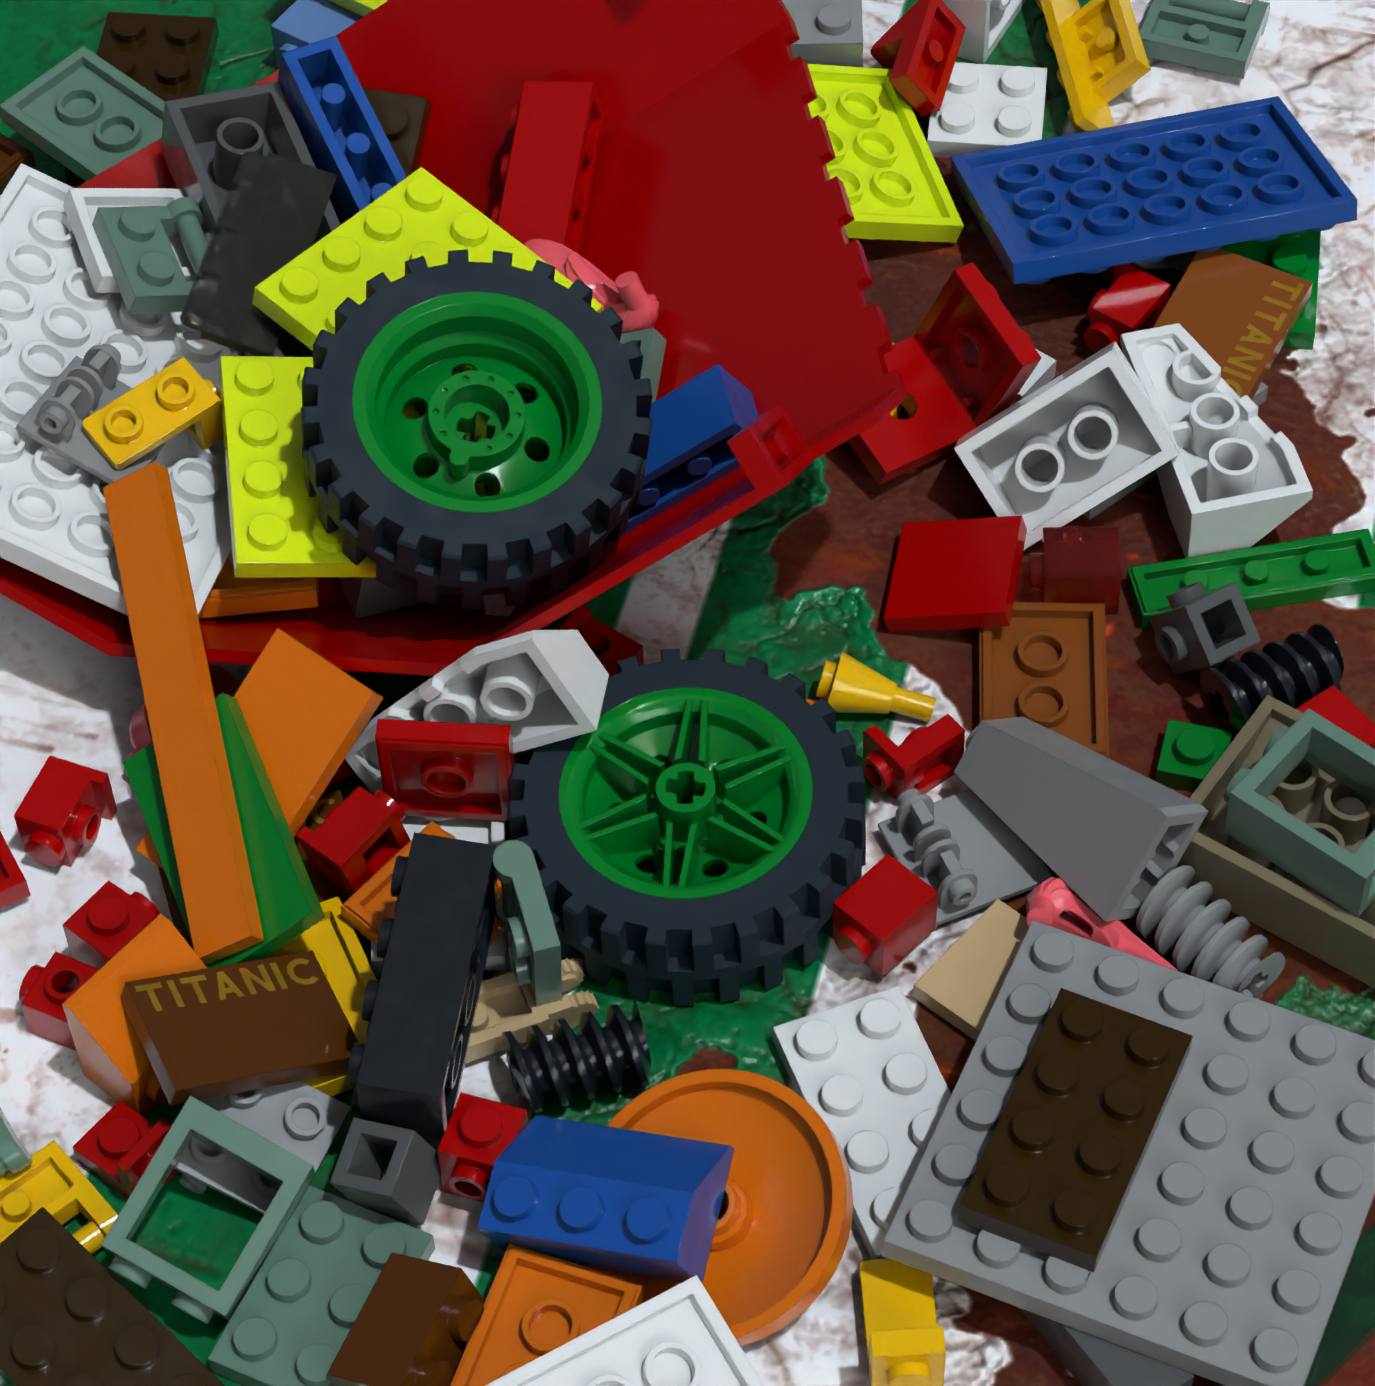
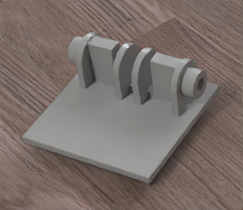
M110 344L92 346L86 352L84 359L76 355L15 428L109 484L149 465L166 444L164 442L124 469L116 470L84 433L82 421L86 417L133 389L117 379L121 370V355Z
M918 789L906 790L896 800L898 805L896 817L878 823V828L896 860L938 892L936 926L990 906L997 898L1003 901L1032 890L1043 881L1053 877L1045 862L971 789L933 802L929 795L921 794Z
M302 1081L199 1100L312 1164L315 1173L351 1108ZM193 1136L174 1166V1169L183 1173L179 1182L188 1190L197 1194H203L207 1186L263 1215L280 1188L274 1182Z

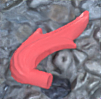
M532 239L523 244L549 265L554 266L558 272L574 283L578 279L593 290L592 298L603 305L602 311L612 307L623 320L621 334L654 328L659 317L660 303L657 301L655 294L645 292L636 272H625L619 275L615 282H613L593 264L563 244L545 239Z
M1050 877L1036 886L1027 895L1026 922L1028 927H1030L1032 920L1177 970L1129 930L1121 920L1105 922L1061 878Z

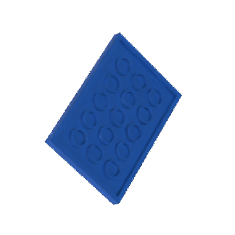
M1279 96L950 156L951 177L1014 285L1020 283L1042 284L1049 281L1052 277L1079 272L1095 274L1103 272L1111 266L1137 261L1154 263L1163 260L1169 255L1191 251L1213 252L1220 249L1223 245L1249 240L1258 242L1271 241L1281 234L1297 231H1325L1333 228L1336 224L1357 220V198Z

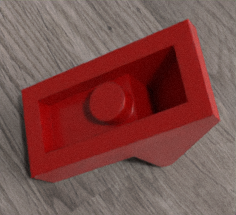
M918 0L870 50L871 55L884 69H892L889 82L922 117L940 111L966 27L942 0Z

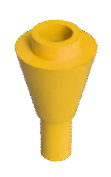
M842 651L838 663L825 661L815 696L826 699L836 713L889 714V711L925 722H930L936 702L934 697L897 687V683Z

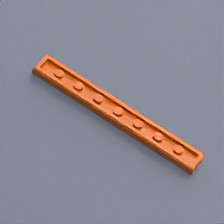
M153 462L103 487L193 948L202 962L210 965L264 941V935L170 477L166 467Z

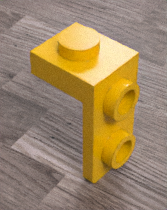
M184 356L82 421L84 433L116 470L124 469L185 429L203 450L208 449L224 438L220 392L209 379H203Z
M892 1259L862 1261L859 1274L870 1386H944L945 1339L943 1326H937L932 1274Z

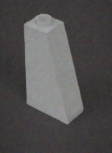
M1026 717L982 720L979 726L968 736L965 743L966 750L954 770V773L1105 922L1137 917L1140 907L1149 892L1161 878L1177 866L1209 812L1199 802Z

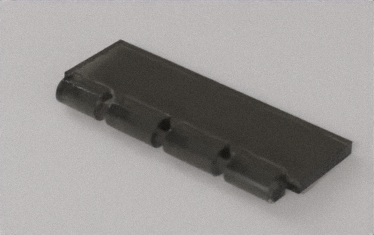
M255 152L243 153L231 182L230 192L226 195L213 229L214 236L209 240L197 271V281L192 284L181 313V322L191 329L200 331V338L253 356H274L283 327L252 304L254 288L314 244L338 175L268 152L267 158Z

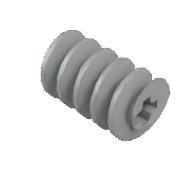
M1182 865L1172 869L1160 879L1142 903L1136 918V929L1145 939L1154 940V947L1163 957L1172 958V965L1179 972L1254 998L1258 997L1283 971L1286 961L1284 955L1281 952L1273 953L1261 961L1260 958L1268 945L1267 939L1262 934H1258L1242 942L1250 926L1248 920L1244 916L1236 917L1224 925L1223 923L1229 916L1232 908L1230 903L1224 898L1218 899L1206 907L1214 890L1212 885L1208 881H1200L1187 889L1194 879V868L1191 865Z

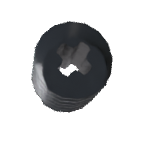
M1313 624L1307 629V632L1296 631L1285 638L1284 642L1274 640L1266 644L1262 651L1252 649L1245 652L1240 657V660L1229 658L1218 665L1217 669H1203L1199 676V686L1205 704L1214 719L1223 727H1229L1236 737L1267 695L1296 709V703L1301 706L1332 685L1341 691L1340 681L1343 676L1344 662L1339 645L1332 632L1322 624Z
M635 1000L630 1021H628L618 1005L608 1006L605 1027H601L591 1011L582 1012L578 1034L574 1033L565 1018L555 1019L552 1040L548 1041L537 1024L528 1026L525 1047H521L511 1031L502 1032L504 1050L517 1101H519V1097L524 1096L535 1113L543 1112L545 1091L552 1090L562 1106L569 1105L572 1084L575 1083L580 1085L589 1100L595 1099L597 1096L598 1079L602 1076H605L615 1093L623 1092L625 1071L630 1069L642 1086L649 1085L651 1059L644 1027Z

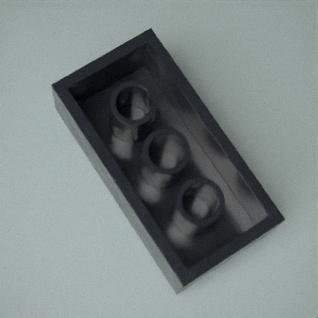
M414 832L409 856H397L391 881V896L397 897L394 918L383 917L376 952L377 958L383 959L380 980L369 979L366 986L362 1008V1020L369 1021L366 1043L355 1042L348 1065L347 1083L354 1085L351 1104L352 1112L361 1113V1119L414 1130L437 1150L457 1103L497 916L498 883L493 869V854L496 848L495 845Z

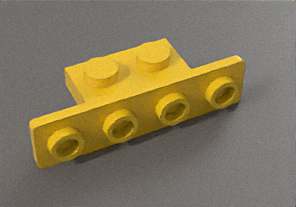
M1036 0L1037 5L1045 16L1048 27L1046 39L1056 55L1059 66L1056 74L1068 97L1070 104L1068 117L1072 125L1079 133L1115 126L1108 102L1151 70L1130 0H1091L1082 8H1080L1078 0Z

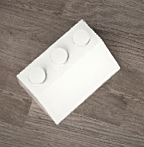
M1115 341L959 438L954 447L997 517L1022 515L1027 528L1024 550L1179 455V451L1148 392Z

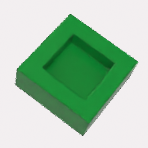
M1169 719L1155 781L1168 788L1194 793L1231 744L1232 731Z

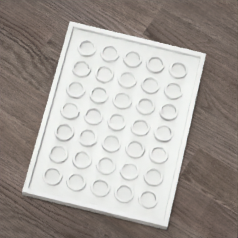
M21 163L0 196V557L128 616L103 487L109 485V483L16 430V425L76 355L84 359L86 352L95 345L110 344L120 352L121 370L117 379L131 388L141 384L184 356L203 379H209L220 392V357L246 355L226 307L214 311L129 314L121 293H95L63 206L68 189L73 187ZM185 429L169 439L150 464L156 462L168 469L197 614L199 616L232 550L224 438L208 449L203 450Z

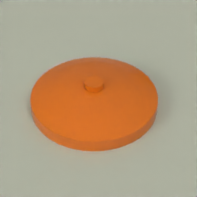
M707 1069L675 1076L644 1091L622 1108L607 1124L608 1127L730 1145L734 1149L702 1284L740 1346L761 1340L784 1328L799 1317L825 1289L841 1261L849 1238L853 1213L852 1182L844 1153L835 1135L812 1106L796 1092L776 1080L744 1070ZM591 1268L642 1284L644 1288L642 1303L680 1284L679 1282Z

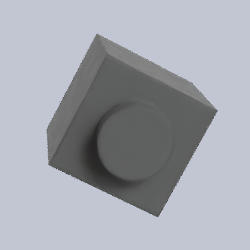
M353 1117L330 1184L357 1205L387 1217L424 1225L441 1177L438 1154L414 1130Z

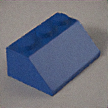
M535 1115L495 1160L477 1229L504 1252H506L510 1243L581 1266L679 1283L697 1275L702 1283L734 1149L730 1145Z

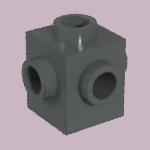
M1201 581L1195 582L1167 595L1166 598L1170 607L1149 616L1155 631L1154 640L1156 648L1161 657L1169 663L1174 675L1196 669L1199 670V673L1205 668L1217 669L1218 665L1229 658L1235 659L1234 654L1261 641L1236 582L1205 590Z

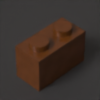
M391 1252L326 1375L335 1386H450L465 1348L482 1317L485 1300L462 1268Z

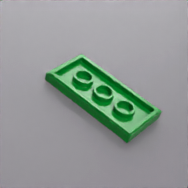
M225 693L218 695L215 701L264 941L210 965L204 963L207 968L264 959L325 918L237 699ZM152 742L124 761L123 765L191 938Z

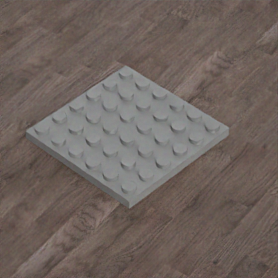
M1032 920L883 1240L882 1256L1225 1386H1305L1375 1197V1040ZM1061 988L1193 1036L1188 1057L1094 1272L958 1221L960 1203Z

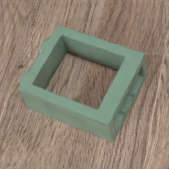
M1308 708L1290 728L1282 725L1274 732L1264 749L1263 758L1252 769L1243 767L1234 775L1224 793V801L1228 803L1224 832L1356 917H1359L1375 899V830L1352 853L1267 799L1304 759L1375 803V749Z
M189 1096L101 1244L106 1252L115 1256L109 1269L144 1289L147 1288L152 1278L176 1291L170 1304L204 1324L209 1323L213 1314L229 1322L314 1177V1166L205 1103ZM192 1136L280 1186L219 1291L130 1241Z

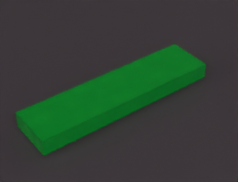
M1367 528L1128 567L1126 583L1141 629L1153 627L1149 616L1170 607L1166 598L1167 595L1199 581L1202 582L1205 590L1236 582L1248 611L1375 591V545Z

